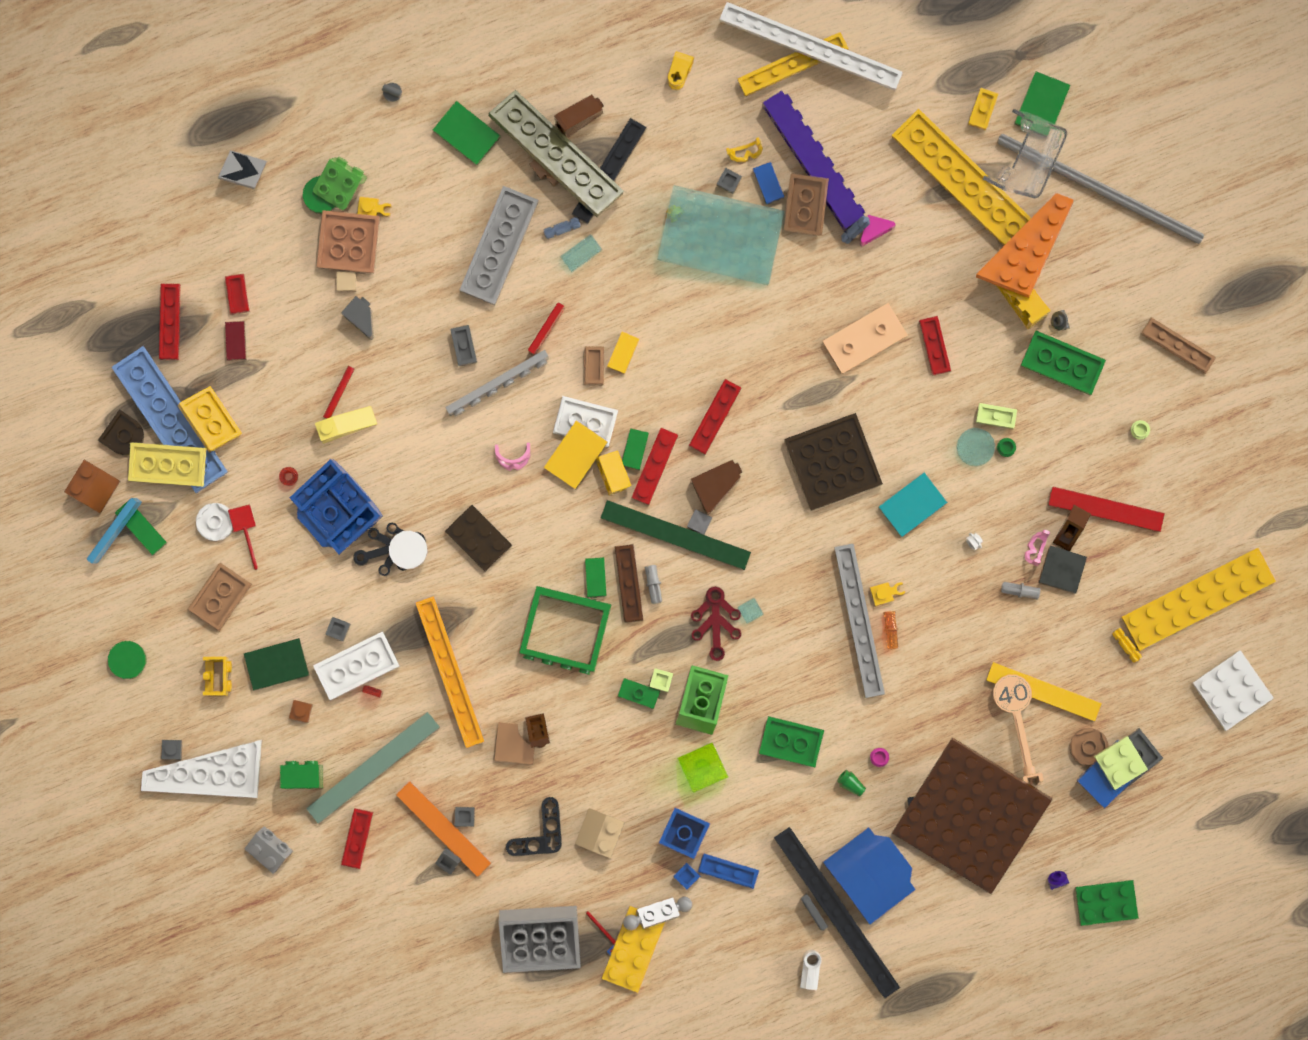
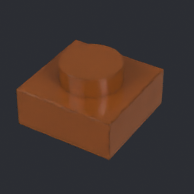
M293 700L289 719L309 723L313 704Z

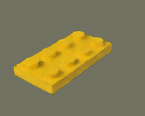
M629 905L625 917L627 915L637 917V908ZM665 922L646 929H642L641 924H638V927L634 930H627L622 923L601 979L638 993Z

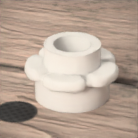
M969 533V536L965 539L967 544L974 551L978 548L981 549V543L983 542L981 537L977 533L974 535Z

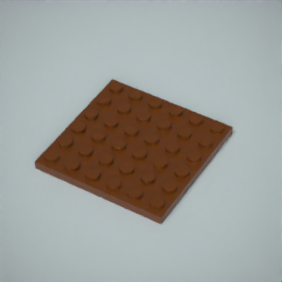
M952 737L895 826L892 834L992 894L1053 798Z

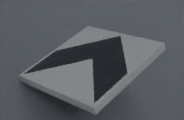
M230 150L218 179L255 189L267 161Z

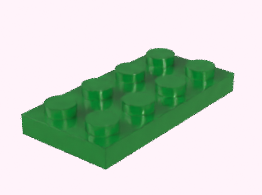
M1035 330L1020 366L1091 396L1106 360Z

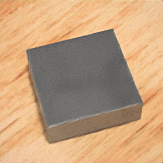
M695 509L687 527L704 535L712 517Z

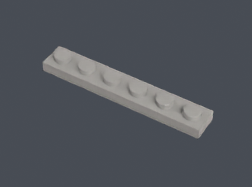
M545 350L541 351L445 407L450 416L462 414L465 411V407L469 405L473 407L481 402L480 399L484 396L491 397L498 392V388L502 386L506 388L513 384L515 378L519 376L523 378L531 373L530 370L534 367L541 368L546 365V360L549 359L548 354Z

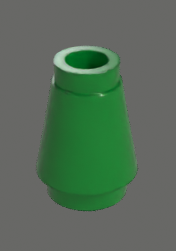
M844 770L837 779L840 787L859 797L866 790V787L852 771Z

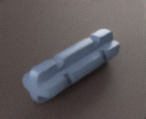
M866 216L860 217L858 221L841 235L842 242L849 244L870 225V219Z
M575 217L570 219L569 222L567 220L553 225L552 228H545L544 234L547 239H550L554 235L558 236L569 232L572 228H580L581 224L579 219Z

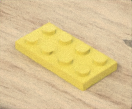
M130 443L128 481L204 486L206 448Z

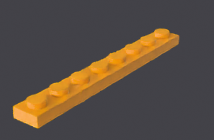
M433 596L416 602L465 746L469 748L485 741L435 598Z

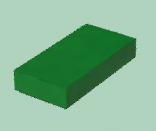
M630 428L622 460L624 467L640 470L649 436L648 432Z
M604 557L586 558L587 597L607 596Z

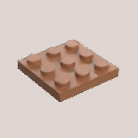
M323 210L317 268L374 274L380 216Z

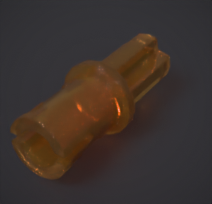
M896 611L883 612L885 629L883 631L886 632V643L889 650L898 649L897 631L899 628L896 626Z

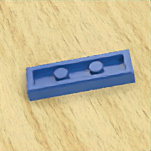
M703 854L698 872L754 889L759 870Z

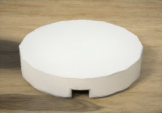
M220 503L207 504L201 508L196 517L199 533L210 541H220L228 537L233 531L228 513L230 509Z
M402 531L395 535L389 546V555L392 561L404 569H414L420 566L428 553L424 538L413 531Z

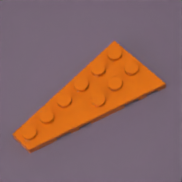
M1056 193L976 274V278L1030 298L1070 212L1074 199Z

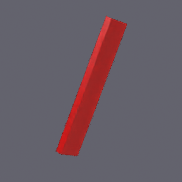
M1054 486L1051 489L1048 506L1069 511L1076 505L1089 512L1091 516L1156 532H1161L1165 515L1162 512Z

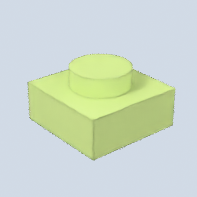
M655 668L650 687L668 692L673 673Z

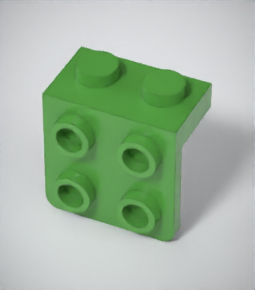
M335 157L329 159L313 188V192L339 209L344 210L350 203L358 186L365 183L367 176L363 174L364 171L360 168L349 166L347 164L348 161Z

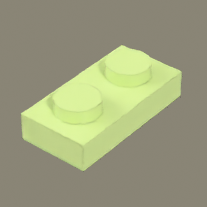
M979 403L976 423L1014 429L1017 409Z

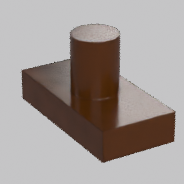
M544 713L525 717L531 748H542L546 744H550Z

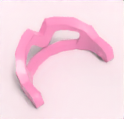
M527 443L525 454L515 460L502 457L499 454L498 445H495L496 460L506 470H520L528 463L530 458V443Z
M1043 530L1038 532L1030 539L1027 545L1030 550L1025 552V560L1028 563L1039 566L1047 537L1050 534L1049 531ZM1037 538H1040L1043 542L1037 559L1031 560L1030 554L1037 552L1033 543Z

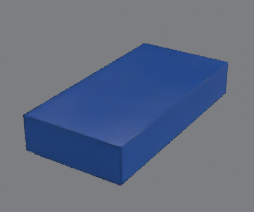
M771 162L753 168L766 205L783 199L784 194Z

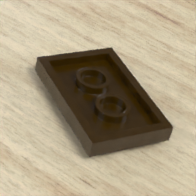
M473 505L445 530L484 572L513 546Z

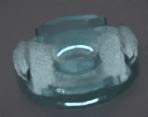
M972 428L961 434L956 448L958 456L963 462L971 466H980L992 458L995 451V443L989 432L980 428Z

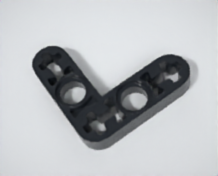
M547 797L542 802L544 836L510 839L506 844L508 854L511 856L556 853L561 849L560 810L557 799ZM548 800H552V803L556 804L552 811L553 814L557 813V817L550 816L545 818V813L549 814V809L545 808ZM550 819H554L557 822V828L553 831L548 830L546 827V823ZM558 832V836H554L555 842L559 843V846L552 850L551 847H548V843L551 842V836L547 837L546 833L553 834ZM522 840H526V853L522 852L523 849H517V853H513L511 849L509 850V846L513 844L512 842L515 841L516 845H523ZM531 840L538 841L539 849L537 851L529 849L528 844Z

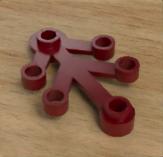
M717 586L707 590L706 601L691 613V619L694 622H699L702 619V614L712 606V614L698 629L692 632L691 636L693 640L700 641L703 638V634L712 626L713 647L710 649L709 655L712 660L721 661L725 656V651L721 647L720 625L730 633V637L734 640H738L742 633L740 629L735 628L720 614L719 605L729 613V617L733 621L739 620L741 613L724 599V591ZM713 593H718L719 598L717 600L712 599L711 595ZM733 611L738 612L739 616L737 618L731 616ZM696 612L700 614V618L697 620L693 618V614ZM734 630L739 632V636L736 638L732 636ZM695 632L701 633V637L699 639H696L694 637ZM719 650L721 652L720 657H715L713 652Z

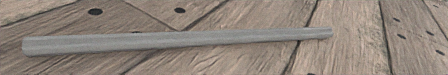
M1001 134L997 141L998 144L1197 244H1200L1204 238L1203 233L1005 134Z

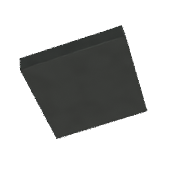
M1050 545L1039 583L1076 594L1087 557Z

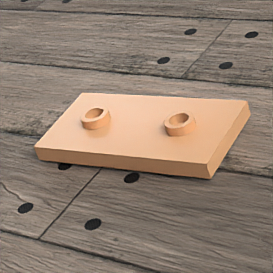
M889 303L825 339L823 344L841 374H844L908 335Z

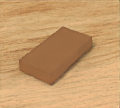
M585 346V385H604V346Z

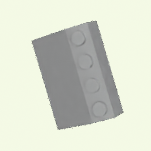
M577 906L499 910L503 973L581 968Z

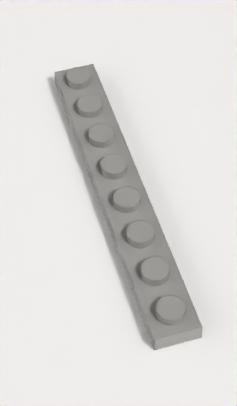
M854 544L834 547L865 698L884 695L885 692Z

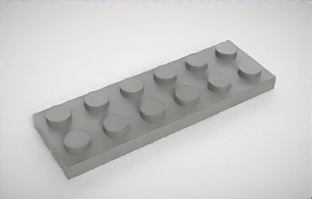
M503 186L460 287V292L492 305L496 304L539 200Z

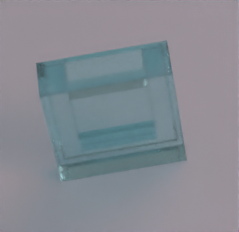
M755 598L737 607L747 624L764 615Z

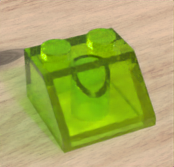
M713 742L677 758L693 793L728 778Z

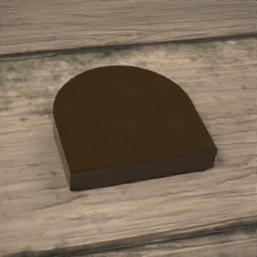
M119 409L98 441L117 454L130 455V443H143L144 431L139 422Z

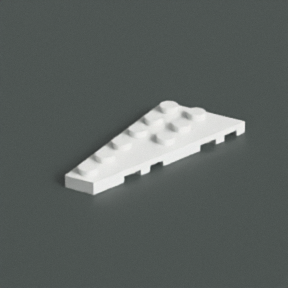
M262 740L143 771L141 791L258 798Z

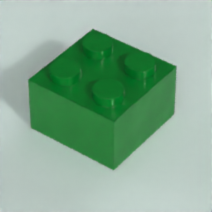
M285 761V765H280V789L323 788V765L318 764V761H304L305 765H299V761Z

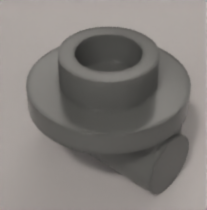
M397 83L383 85L382 91L386 100L395 102L401 98L402 89Z
M1065 310L1056 311L1052 315L1051 322L1056 330L1070 328Z

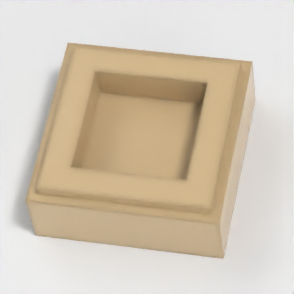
M337 271V291H356V272Z

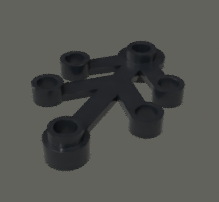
M393 522L389 523L386 527L389 534H399L404 531ZM391 525L396 526V530L394 532L389 531V527ZM371 528L368 531L369 538L378 540L387 546L368 552L358 550L353 555L354 562L359 566H364L368 563L369 559L389 554V546L392 539L381 534L378 529ZM373 530L377 531L376 537H371L370 535ZM416 532V533H418L420 536H422V537L424 538L425 542H426V539H425L424 535H423L422 533H420V532ZM363 554L364 560L358 561L357 556ZM390 555L387 557L384 565H381L378 569L379 574L382 576L390 574V568L394 563ZM397 566L398 569L401 570V571H406V570H407V569H402V568H400L399 566ZM383 567L388 568V572L386 574L381 573V569Z

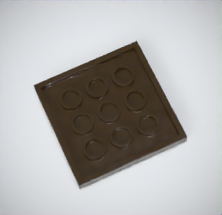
M856 413L784 439L810 511L883 485Z

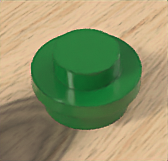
M1003 438L997 444V451L1003 457H1010L1016 451V444L1010 438Z

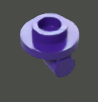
M1055 871L1048 877V884L1051 890L1069 884L1067 874L1063 871Z

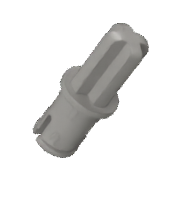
M657 566L644 567L648 583L646 587H649L651 603H661V582L658 578Z
M1003 582L1001 586L1002 593L1016 595L1018 598L1027 597L1038 600L1040 596V588L1025 586L1024 583Z

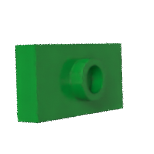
M624 678L618 697L654 709L660 691Z

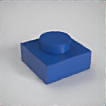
M686 863L673 877L687 890L700 875Z

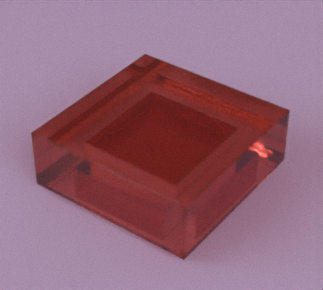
M364 685L362 689L363 693L382 699L384 693L382 690L368 685Z

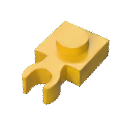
M360 197L357 214L377 216V213L389 217L391 214L385 213L384 208H392L389 203L379 205V199Z
M889 582L870 587L875 606L894 601L893 595L900 596L905 594V591H897V586L903 585V583L899 582L894 587H890Z

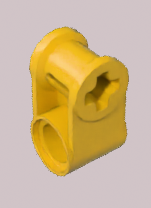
M678 51L675 52L668 73V85L671 89L680 90L683 88L694 62L693 56ZM679 77V80H677L676 82L673 81V79Z

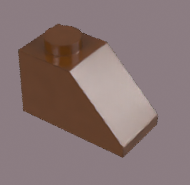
M1074 505L1053 543L1070 551L1083 532L1091 514Z

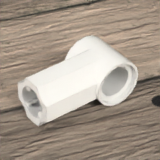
M808 950L803 956L800 988L817 990L822 961L819 953L815 950ZM814 954L817 956L815 964L807 963L809 955Z

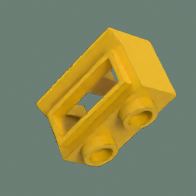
M203 657V661H205V672H203L205 691H203V696H228V692L232 690V681L228 680V673L232 672V661H228V657ZM214 662H223V691H214Z

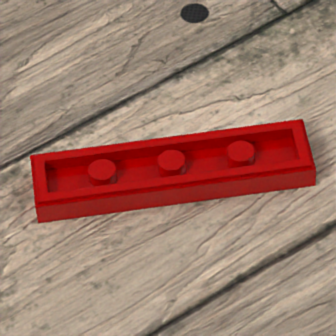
M161 284L160 360H179L180 284Z
M724 379L689 447L706 455L742 389L740 386Z

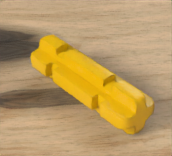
M1121 628L1116 629L1112 635L1116 640L1118 639V643L1125 653L1130 655L1131 661L1135 663L1142 658L1141 654L1135 650L1136 648L1129 638L1124 636L1123 630Z

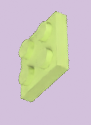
M1128 736L1094 756L1114 790L1148 770Z

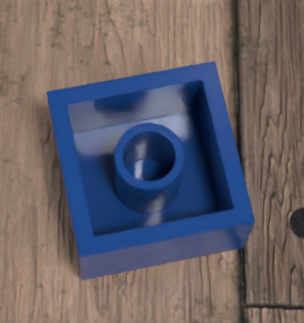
M674 808L659 843L694 859L710 823Z

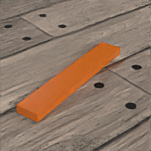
M410 781L396 794L455 855L461 858V861L477 877L491 864Z

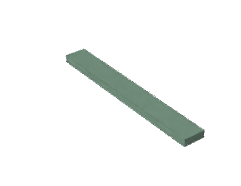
M427 712L306 809L319 824L440 728V726Z

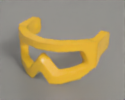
M758 137L749 144L732 149L726 148V151L731 160L747 162L749 156L753 159L759 157L763 147ZM754 145L758 147L757 152L754 154L747 150L744 157L739 158L735 156V151L744 150Z

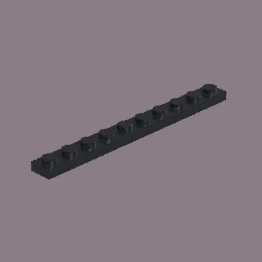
M788 827L775 836L774 839L884 999L901 987L792 829Z

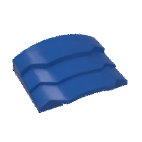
M330 459L289 497L298 507L297 519L309 530L322 547H332L339 555L383 517L367 493L334 459Z
M869 827L823 861V864L838 881L869 925L916 890L910 882L912 867L889 837L875 835Z

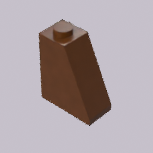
M591 94L554 115L555 125L563 135L569 138L601 116L604 105L598 97L594 98Z
M730 460L691 478L692 485L706 515H709L740 480L742 470L738 462L734 463L733 460Z

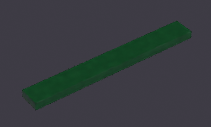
M607 500L601 515L603 520L745 570L751 554L750 551Z

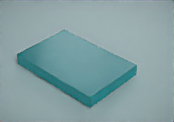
M924 472L878 508L902 538L948 502Z

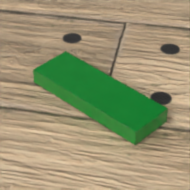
M127 502L115 512L117 516L124 508V506L127 504ZM137 509L126 526L154 556L167 542Z

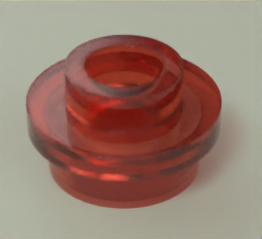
M285 467L280 471L279 479L282 484L292 486L298 481V472L292 467ZM288 473L292 474L291 480L286 479Z

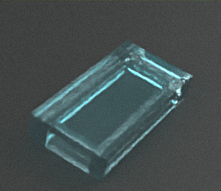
M590 234L560 257L569 270L573 272L601 252L602 248Z

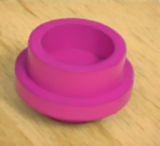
M876 748L870 754V761L876 767H883L889 761V754L883 748Z

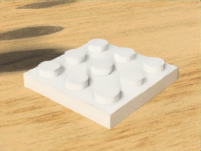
M1241 650L1192 683L1225 731L1273 699V696Z

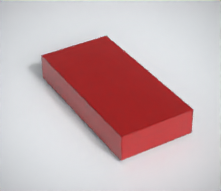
M245 275L225 276L230 314L250 312Z

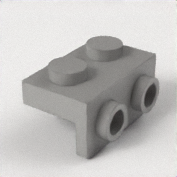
M266 827L261 828L244 848L273 874L293 852L286 843L282 842Z

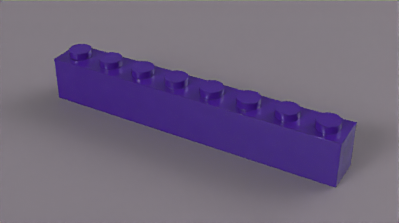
M780 91L764 101L762 107L805 173L809 176L829 178L826 205L845 232L860 217L864 216L865 211L861 204H856L853 198L855 196L850 188L846 189L843 182L845 181L839 172L836 173L833 169L834 163L830 157H825L823 154L824 148L819 141H815L812 137L813 131L809 125L805 126L802 122L803 116L798 109L795 110L791 105L793 101L790 96Z

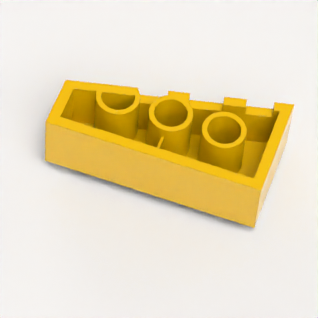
M996 285L1027 329H1030L1047 317L1051 311L1035 289H1033L1030 298H1027Z

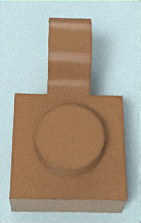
M536 160L529 163L540 180L546 177L553 187L559 184Z

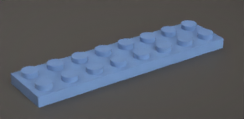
M144 346L112 366V369L163 445L205 448L178 408V404L181 402ZM206 449L204 486H191L196 494L228 473L215 451L209 453Z

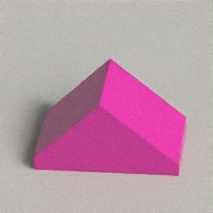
M868 215L870 225L863 230L860 241L861 247L895 229V222Z

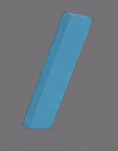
M138 498L129 499L87 557L90 563L96 564L101 560L142 501Z

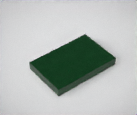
M300 638L243 653L253 691L310 676Z

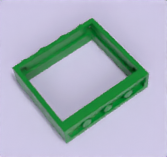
M536 586L519 653L523 655L524 659L534 661V658L542 659L541 663L552 666L554 662L561 664L560 668L571 670L574 667L579 669V673L590 675V672L595 673L612 605ZM540 596L603 611L590 665L527 649Z

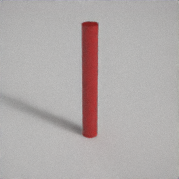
M347 367L323 415L324 418L328 419L332 416L355 370L353 367Z

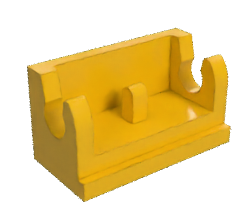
M618 450L600 456L595 460L609 496L631 487Z

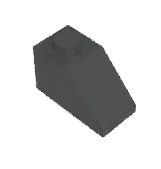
M355 296L341 314L372 340L374 332L372 310L369 307L371 304L364 297L360 299Z

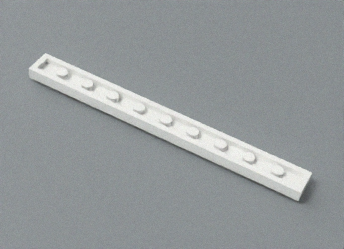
M728 2L720 17V21L894 91L903 73Z

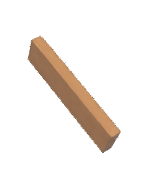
M1152 317L1141 332V335L1204 374L1208 372L1216 359L1212 354Z

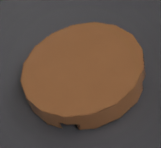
M1094 728L1081 729L1071 739L1070 753L1079 764L1091 766L1096 761L1094 756L1109 747L1108 740L1099 730Z

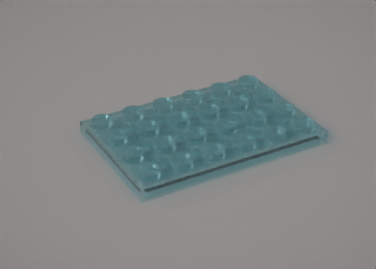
M673 185L657 260L769 285L784 211Z

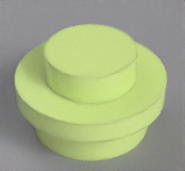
M1136 421L1131 426V434L1136 439H1145L1150 433V427L1145 421Z

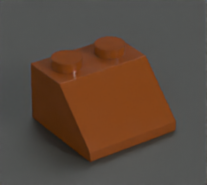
M84 459L64 492L101 514L120 480Z

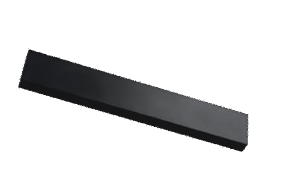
M632 118L629 119L600 166V169L613 181L616 180L647 129L646 126ZM580 201L572 212L573 216L586 224H589L594 216Z

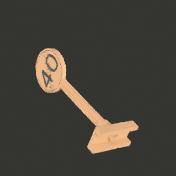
M1007 675L996 683L993 690V698L1001 710L1013 714L1024 764V776L1021 779L1027 783L1029 781L1030 784H1033V780H1035V784L1040 785L1044 781L1042 773H1035V768L1032 766L1021 711L1030 703L1032 690L1029 683L1023 677Z

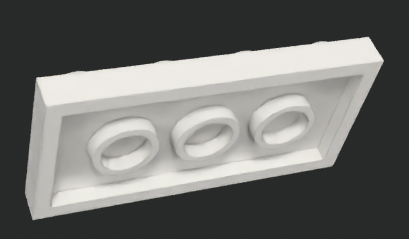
M383 632L313 665L329 700H333L400 667Z

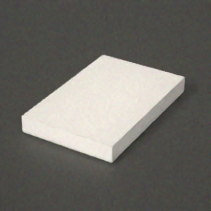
M562 396L553 433L566 436L577 420L608 441L605 446L608 448L618 410Z

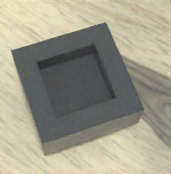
M725 167L716 186L734 194L742 176Z
M332 617L325 635L344 642L351 624Z
M162 740L161 759L182 760V740Z
M455 807V826L474 827L475 807Z
M445 848L435 864L451 875L461 861V858Z

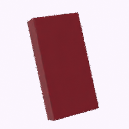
M225 322L227 361L247 360L245 322Z

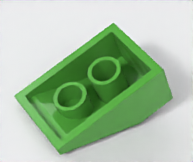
M692 665L675 725L713 735L729 675Z

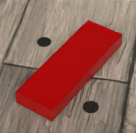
M559 302L556 304L528 348L529 354L532 356L537 354L564 311V305Z
M938 316L919 320L932 376L951 372Z
M354 808L341 865L361 869L374 812Z

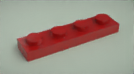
M660 428L631 497L632 499L650 505L678 434Z

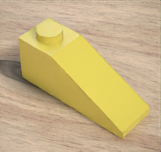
M371 406L315 423L323 444L377 425Z

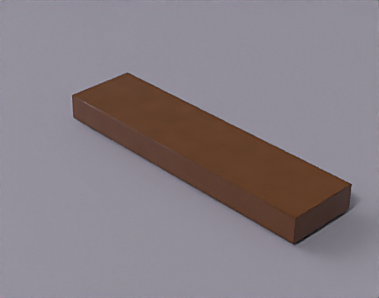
M634 544L615 546L624 623L644 621Z

